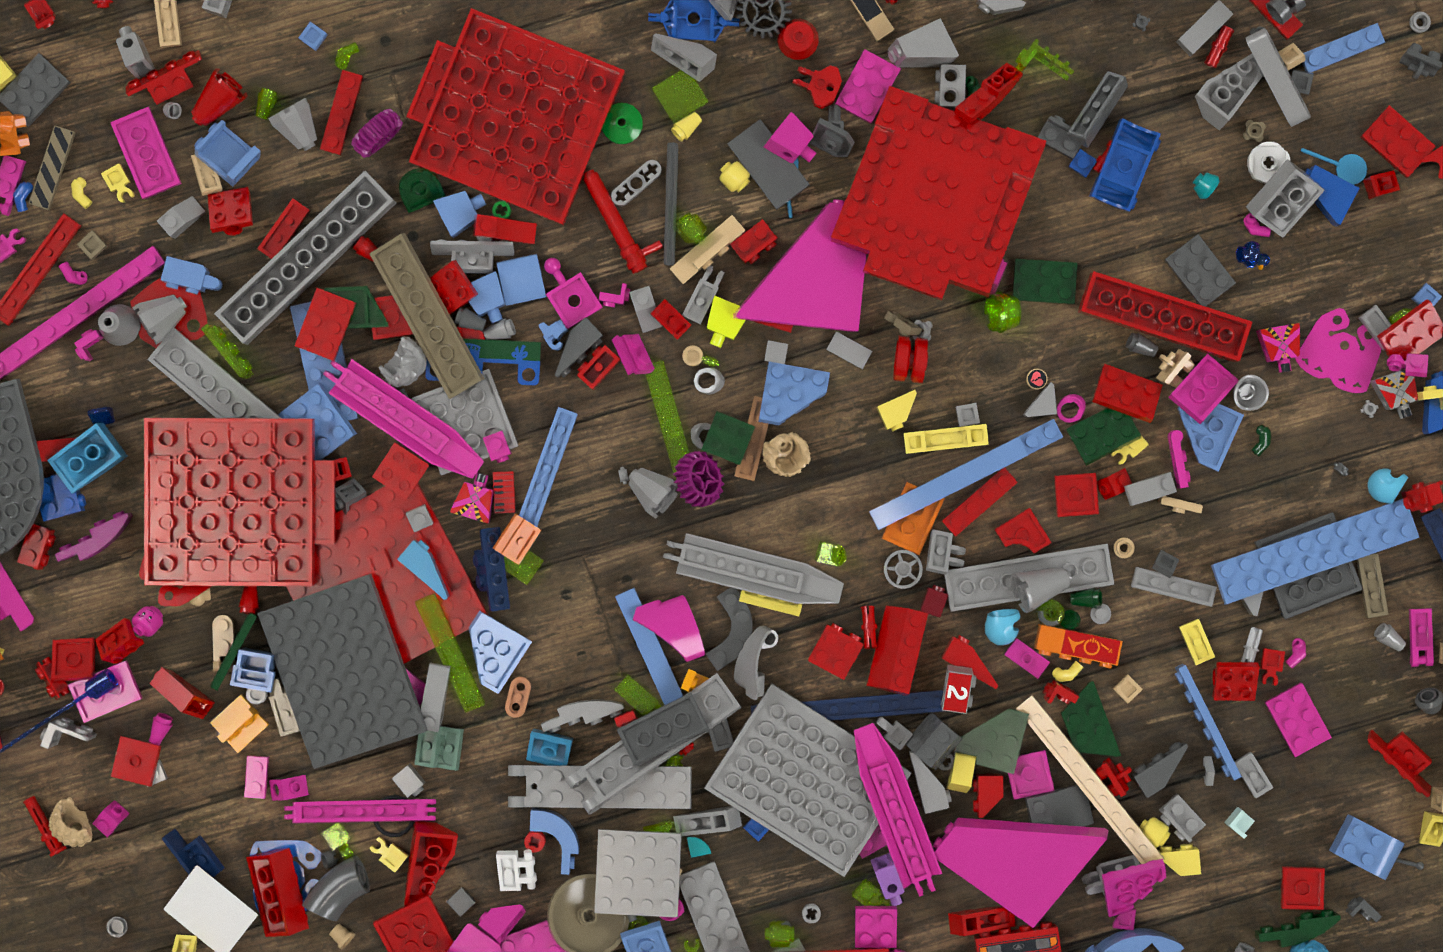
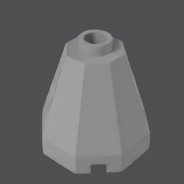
M306 98L268 118L272 126L298 150L303 148L306 151L315 146L314 141L317 140L310 105Z
M175 295L141 302L132 308L134 313L140 317L139 321L157 345L166 338L186 314L184 309L187 306L181 297L176 298Z
M644 468L633 470L628 477L630 479L628 484L645 511L655 519L659 517L656 513H664L678 495L675 492L678 486L676 483H673V479Z

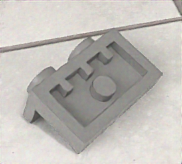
M1175 794L1159 809L1163 814L1160 818L1166 825L1172 824L1175 827L1176 831L1174 833L1182 842L1186 839L1190 843L1192 841L1191 838L1206 825L1178 794Z

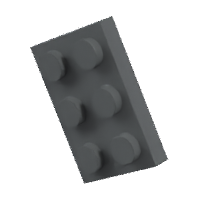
M38 53L0 93V102L14 115L23 114L26 126L29 127L71 82L44 56Z
M1199 234L1164 260L1195 301L1205 307L1236 283Z

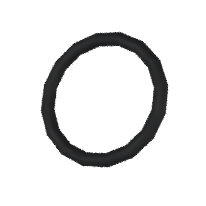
M389 795L381 799L407 800L406 798L398 795ZM410 821L407 828L399 833L385 831L378 822H374L377 830L385 836L401 837L410 831L414 821Z

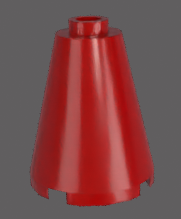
M219 68L212 72L191 111L193 121L200 126H208L248 97L246 92L243 94L240 91L243 87L228 73L220 74Z

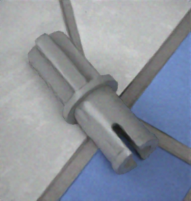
M1256 627L1251 628L1247 643L1243 646L1245 650L1241 662H1254L1256 653L1259 652L1258 646L1263 630Z

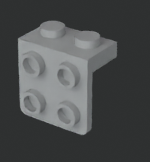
M62 717V719L49 722L48 727L43 729L40 740H42L40 746L49 749L58 745L62 733L84 741L96 738L97 733L92 732L93 728L81 725L80 727L73 724V720Z

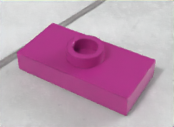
M1015 638L1004 653L1005 656L1037 679L1050 663L1017 638Z

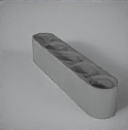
M1266 28L1246 37V42L1290 126L1293 127L1311 118L1309 110Z

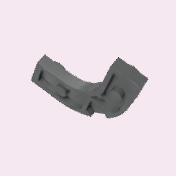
M732 587L717 596L731 619L730 634L721 644L706 653L717 671L738 657L744 643L752 634L750 610L746 603L739 601L740 593L736 588Z

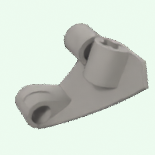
M759 626L749 636L738 655L735 665V682L745 688L746 695L753 700H757L758 697L764 695L765 674L758 672L761 649L772 648L778 642V634L767 626Z

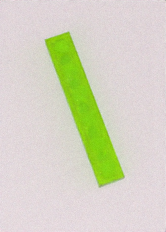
M662 360L652 363L655 369L651 373L646 374L672 470L675 473V466L678 464V460L683 458L685 454H688L689 450L664 361Z
M435 593L416 600L415 605L443 665L451 666L449 678L465 713L484 706L485 701Z

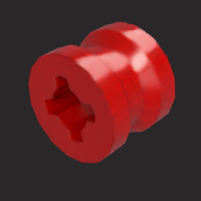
M530 831L524 841L525 847L532 850V852H539L546 843V837L543 832Z

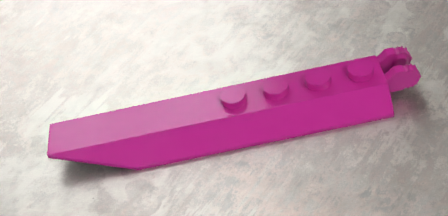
M351 359L347 368L336 361H331L330 364L343 373L339 379L329 371L325 370L323 373L324 376L336 383L329 391L330 395L429 463L463 476L474 478L484 461L455 429L353 359Z
M874 723L855 729L854 737L859 774L902 886L906 888L913 883L920 897L923 896V889L919 881L926 879L929 890L931 892L936 891L931 877L932 875L942 874L900 761Z

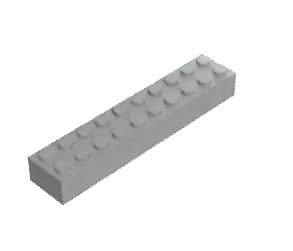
M364 171L214 314L243 344L248 345L380 220L396 202L367 171Z

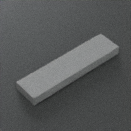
M1135 567L1131 583L1133 588L1210 607L1213 605L1217 589L1215 586L1175 576L1168 578L1159 572Z

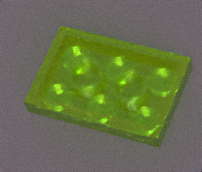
M206 324L201 328L240 378L249 379L254 375L251 371L252 365L246 358L243 359L238 355L240 350L233 342L230 343L225 339L227 334L220 326Z

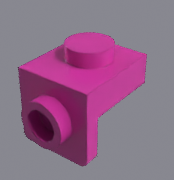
M622 283L621 295L600 292L599 301L603 302V306L615 308V304L624 305L625 301H629L630 289H627V284Z
M90 329L81 335L83 338L74 343L77 347L75 351L80 359H85V361L93 360L88 348L103 339L99 330L93 331Z
M503 430L483 437L491 461L497 460V463L509 460L508 455H511L512 452Z
M114 800L100 813L92 824L108 838L129 815V812Z

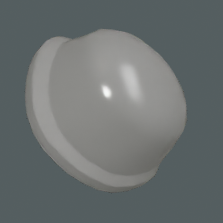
M1245 375L1233 387L1234 401L1242 410L1251 411L1259 409L1266 403L1269 397L1268 386L1263 379L1256 375Z

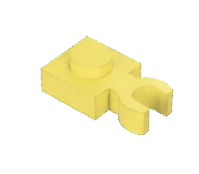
M117 164L101 173L110 191H118L117 198L120 202H125L123 199L125 192H128L131 198L135 197L134 192L126 187L131 182L121 164Z
M1141 436L1140 439L1110 455L1113 457L1120 453L1122 456L1121 460L1118 461L1120 465L1126 461L1128 454L1134 458L1149 444Z
M378 837L376 840L381 843V848H376L372 845L370 850L373 853L382 854L379 861L393 872H396L409 855L394 843L388 847L386 841L382 837Z

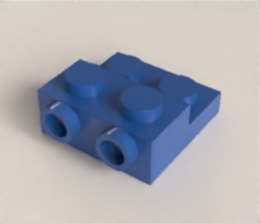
M58 474L44 478V490L40 506L43 521L85 511L86 500L84 495L80 493V490L72 494Z

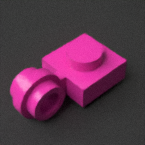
M1393 354L1387 359V366L1391 371H1400L1401 368H1406L1405 376L1427 377L1428 355L1407 354L1406 361H1404L1401 355Z

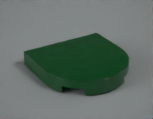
M413 169L404 174L399 182V193L408 213L434 203L433 201L446 197L437 175L428 169Z

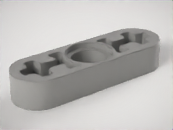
M655 160L645 162L613 190L611 197L614 204L622 207L632 201L661 175V165ZM649 165L652 167L656 165L657 173L655 175L650 173L647 176L650 180L646 182L645 178L639 173L643 171L646 174L649 170ZM638 177L642 180L641 188L634 189L631 187L630 183L633 178ZM627 184L629 190L634 194L630 196L628 192L624 196L626 199L624 202L622 200L616 201V193H624L626 191L624 186Z

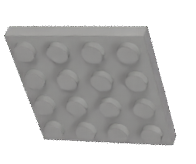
M490 369L483 371L484 380L454 398L449 399L443 387L412 398L418 405L455 429L482 460L490 457L483 437L503 430L509 448L513 449L519 446ZM438 467L441 475H445L447 473L452 472L450 470Z
M598 829L594 913L678 917L682 833Z

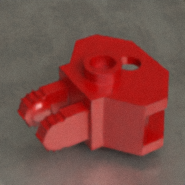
M830 65L821 71L815 70L813 72L799 67L797 71L800 74L812 79L809 84L800 79H794L792 83L806 89L807 93L811 94L814 107L822 110L833 104L842 83L839 69ZM827 87H832L833 91H828Z
M1442 480L1424 484V481L1411 485L1412 488L1402 491L1401 494L1405 508L1410 509L1412 512L1420 510L1421 513L1432 510L1433 505L1442 503L1443 493L1440 485L1443 484Z

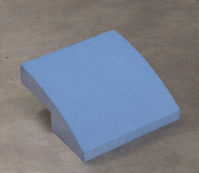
M537 254L497 262L506 306L546 297Z

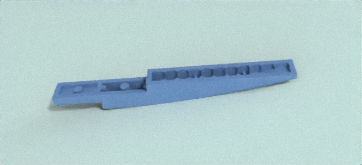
M1052 419L869 511L877 529L880 530L1063 438L1055 420Z

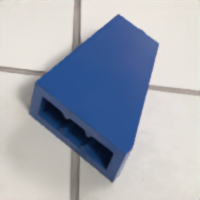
M1317 165L1310 169L1307 168L1305 173L1325 190L1314 203L1333 226L1341 225L1359 187Z
M1443 371L1431 374V379L1425 381V387L1436 386L1437 389H1443ZM1439 398L1424 400L1423 434H1430L1443 429V410L1440 408Z

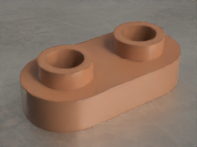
M516 677L510 684L505 710L513 718L522 716L527 708L531 683L526 677ZM518 683H523L525 689L519 690L517 688ZM514 703H518L520 705V709L514 710L512 708V705Z

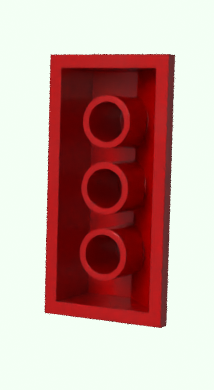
M885 607L867 686L905 696L909 695L928 613L902 607Z
M290 848L276 849L246 857L265 937L290 936L308 929V917L302 906L303 896L300 893L298 876L295 872Z

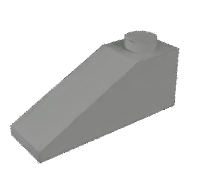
M660 34L653 35L651 51L700 82L715 69L717 54L702 44Z
M435 663L429 664L421 705V713L429 731L439 732L441 727L451 666Z
M909 751L924 813L927 814L949 808L948 802H952L949 789L945 790L944 786L922 760L912 751Z
M733 806L673 816L676 833H682V836L731 831L742 826L740 812Z

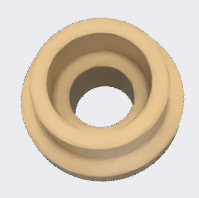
M1120 538L1114 543L1113 549L1118 557L1128 558L1134 553L1135 547L1130 539ZM1122 544L1127 545V550L1125 552H1122L1120 550V546Z

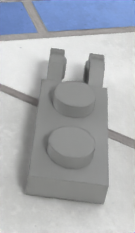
M713 266L708 267L703 278H700L682 316L700 325L725 272L720 271L714 284L707 282L708 277L713 271Z

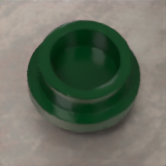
M1073 610L1064 611L1060 617V624L1066 630L1075 629L1081 622L1080 615Z

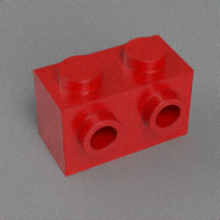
M606 345L603 348L599 346L592 353L593 358L589 363L585 361L578 369L579 373L577 376L592 390L621 361Z

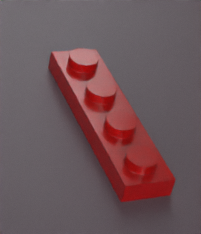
M342 70L320 150L341 156L363 80L362 75Z
M1005 467L1000 469L942 520L943 524L956 537L1018 482Z

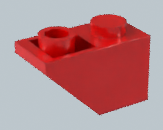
M976 774V779H973V792H977V800H973V812L977 813L979 818H983L1003 798L1002 774Z

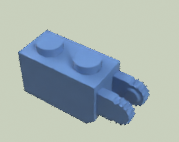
M166 257L161 281L166 283V287L178 290L179 286L184 287L186 292L198 295L199 291L204 293L206 289L218 291L223 287L222 281L216 277L209 276L210 272L203 265Z

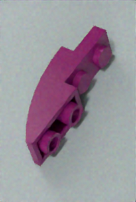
M121 511L112 515L114 519L106 522L103 519L94 523V528L89 529L92 538L88 535L78 540L79 543L74 546L70 543L60 547V552L55 554L57 561H65L78 555L80 561H84L95 556L122 534L133 518L132 513Z

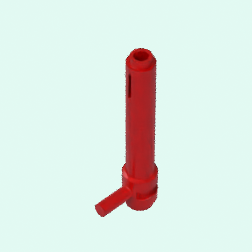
M594 169L587 171L583 174V181L621 251L622 259L626 260L628 270H631L633 274L648 267L645 256L663 248L661 242L657 241L640 249L639 245L635 244L598 172H595Z

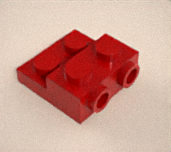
M834 623L831 626L826 624L807 661L845 680L864 645L860 642L862 638L853 633H850V635L843 633L844 628Z

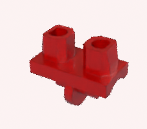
M1110 757L1105 759L1102 765L1095 770V773L1101 780L1109 777L1112 783L1107 785V788L1114 796L1120 795V797H1123L1127 794L1126 791L1129 790V787L1126 783L1131 781L1128 775L1132 771L1131 767L1124 768L1121 762L1114 765Z

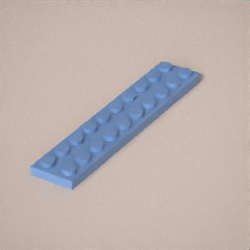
M1400 499L1392 504H1386L1212 564L1211 567L1224 604H1229L1417 539L1419 535L1410 509H1406L1403 499Z

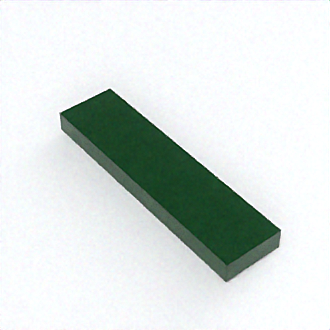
M251 613L247 615L210 684L211 689L218 691L257 616Z

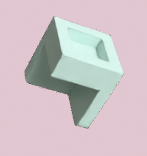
M1237 807L1224 823L1245 839L1247 837L1245 832L1255 821Z

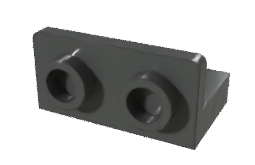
M1057 115L1054 117L1049 116L1038 138L1046 140V146L1073 159L1081 144L1067 135L1071 126L1065 124L1066 120Z

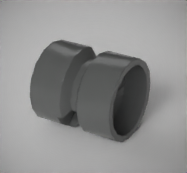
M1270 0L1266 3L1269 14L1281 25L1292 18V13L1297 14L1306 6L1305 0Z

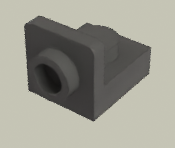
M355 478L335 489V507L338 510L341 509L345 515L349 511L350 505L366 497L365 489Z
M1360 896L1353 898L1347 905L1346 912L1352 917L1359 910V913L1368 921L1373 919L1377 923L1382 917Z

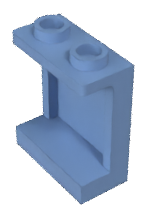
M221 120L218 124L214 123L209 128V133L205 138L201 137L194 145L195 156L233 187L260 159L261 151L256 146L251 148L225 126V122Z

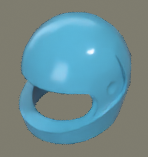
M1383 468L1375 471L1370 476L1367 487L1370 495L1375 500L1392 504L1407 481L1408 476L1402 474L1400 477L1394 478L1390 474L1391 469Z
M1001 609L988 613L985 622V634L992 643L1007 645L1015 640L1019 629L1013 627V625L1020 619L1019 610Z

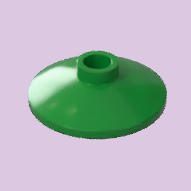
M614 104L603 125V133L610 141L616 144L631 143L642 131L643 121L641 114L630 104ZM620 119L626 121L624 126L618 125Z

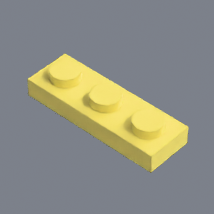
M744 590L741 591L739 599L740 602L795 616L800 615L802 604H795Z

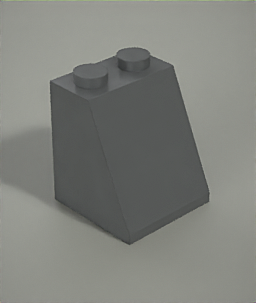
M930 712L912 733L913 735L906 745L929 767L937 770L963 738L935 714Z

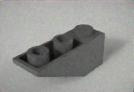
M586 317L570 331L555 373L557 378L560 376L566 377L572 371L571 366L575 362L580 364L588 356L586 352L589 349L595 350L603 342L601 338L604 336Z
M1178 741L1169 747L1170 750L1165 754L1159 753L1152 757V762L1146 766L1141 764L1134 769L1135 773L1131 774L1146 798H1149L1166 786L1188 748L1186 743Z

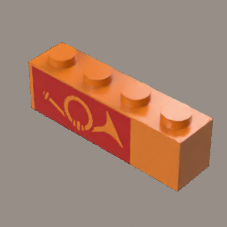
M1039 624L1034 648L1039 650L1038 654L1051 656L1052 652L1059 654V658L1071 660V657H1077L1079 662L1091 664L1092 661L1100 662L1099 666L1112 668V665L1118 666L1123 641Z

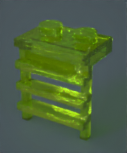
M1035 39L1028 50L1024 48L1015 60L1017 63L1015 68L1023 72L1034 57L1066 81L1069 79V76L1063 72L1066 71L1071 75L1074 73V70L1068 67L1070 62L1066 61L1063 63L1058 60L1060 55L1057 53L1055 56L1047 52L1050 49L1046 46L1043 49L1038 45V39ZM1046 56V57H1047L1048 59H1050L1051 61L1048 62V61L1045 60L1043 57ZM1053 64H1057L1059 67H1061V69L1059 70Z

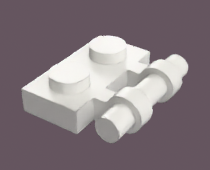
M518 850L497 851L496 859L500 891H521L522 883H527L528 889L536 888L537 875L534 872L535 857L532 856V850H524L523 858L518 857ZM520 867H525V874H520Z

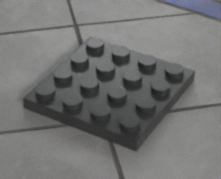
M1330 512L1254 541L1258 549L1337 521L1334 513ZM1352 561L1272 588L1283 619L1293 617L1363 590Z

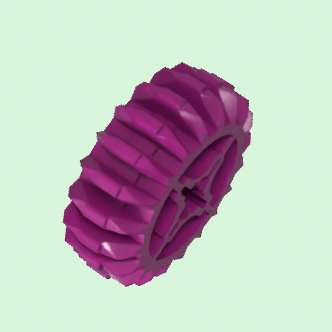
M386 109L375 115L355 134L351 145L363 158L370 157L395 137L401 129L403 122L396 112L392 109Z
M694 451L685 454L683 458L678 460V464L675 466L676 472L673 474L676 477L673 483H676L678 486L676 491L681 492L680 498H685V503H691V506L705 507L713 504L720 498L719 494L723 492L721 487L724 483L721 479L724 475L720 473L721 468L717 467L718 461L713 460L712 455H707L706 452Z

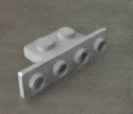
M440 239L430 242L432 255H452L451 261L456 260L464 273L490 274L493 272L494 256H514V244L506 240L491 242L486 240L446 241Z

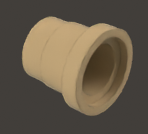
M339 923L329 935L338 944V947L343 949L354 938L355 933L353 931L349 932Z

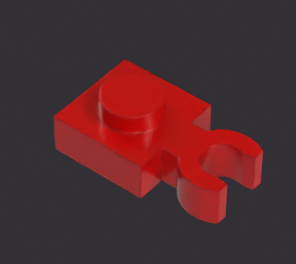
M1263 648L1260 669H1265L1266 673L1261 677L1262 684H1266L1267 678L1272 677V685L1277 686L1278 677L1276 671L1282 672L1285 651Z

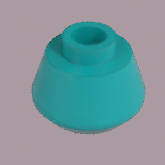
M1206 172L1204 175L1200 173L1195 178L1193 189L1200 199H1207L1220 183L1219 177Z

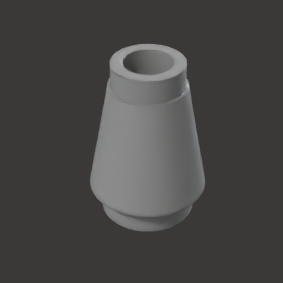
M506 318L483 330L486 340L506 339L516 334L513 321Z
M1382 623L1374 632L1378 642L1398 652L1406 645V642L1390 624Z

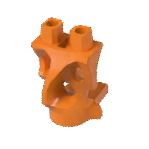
M9 111L0 112V156L18 155L21 153L20 148L30 145L28 134L17 135L16 128L26 127V120L23 114L13 115Z

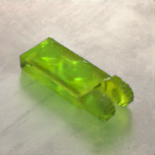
M629 674L614 689L643 716L649 714L654 707L656 709L663 707L654 696Z

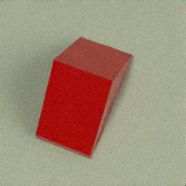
M1394 170L1373 175L1363 180L1369 200L1400 190Z

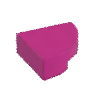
M1133 908L1130 912L1117 915L1112 927L1134 930L1136 909Z

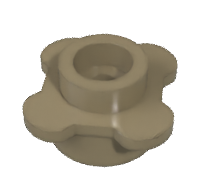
M1252 120L1246 121V132L1243 134L1244 139H1253L1256 142H1261L1264 139L1265 123L1253 122Z

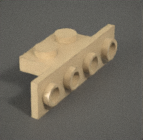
M731 215L674 264L670 270L682 284L686 283L702 268L706 270L714 263L712 259L717 255L721 257L729 250L728 245L746 230Z

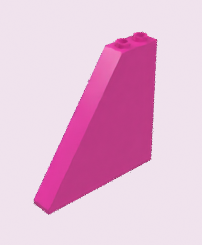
M833 200V203L826 204L733 314V319L849 332L859 331L864 283L863 269L866 263V254L831 242V236L844 205V200Z
M957 818L954 823L950 822L944 830V836L942 838L938 837L932 847L939 862L1034 928L1107 840L1108 830L1096 827Z

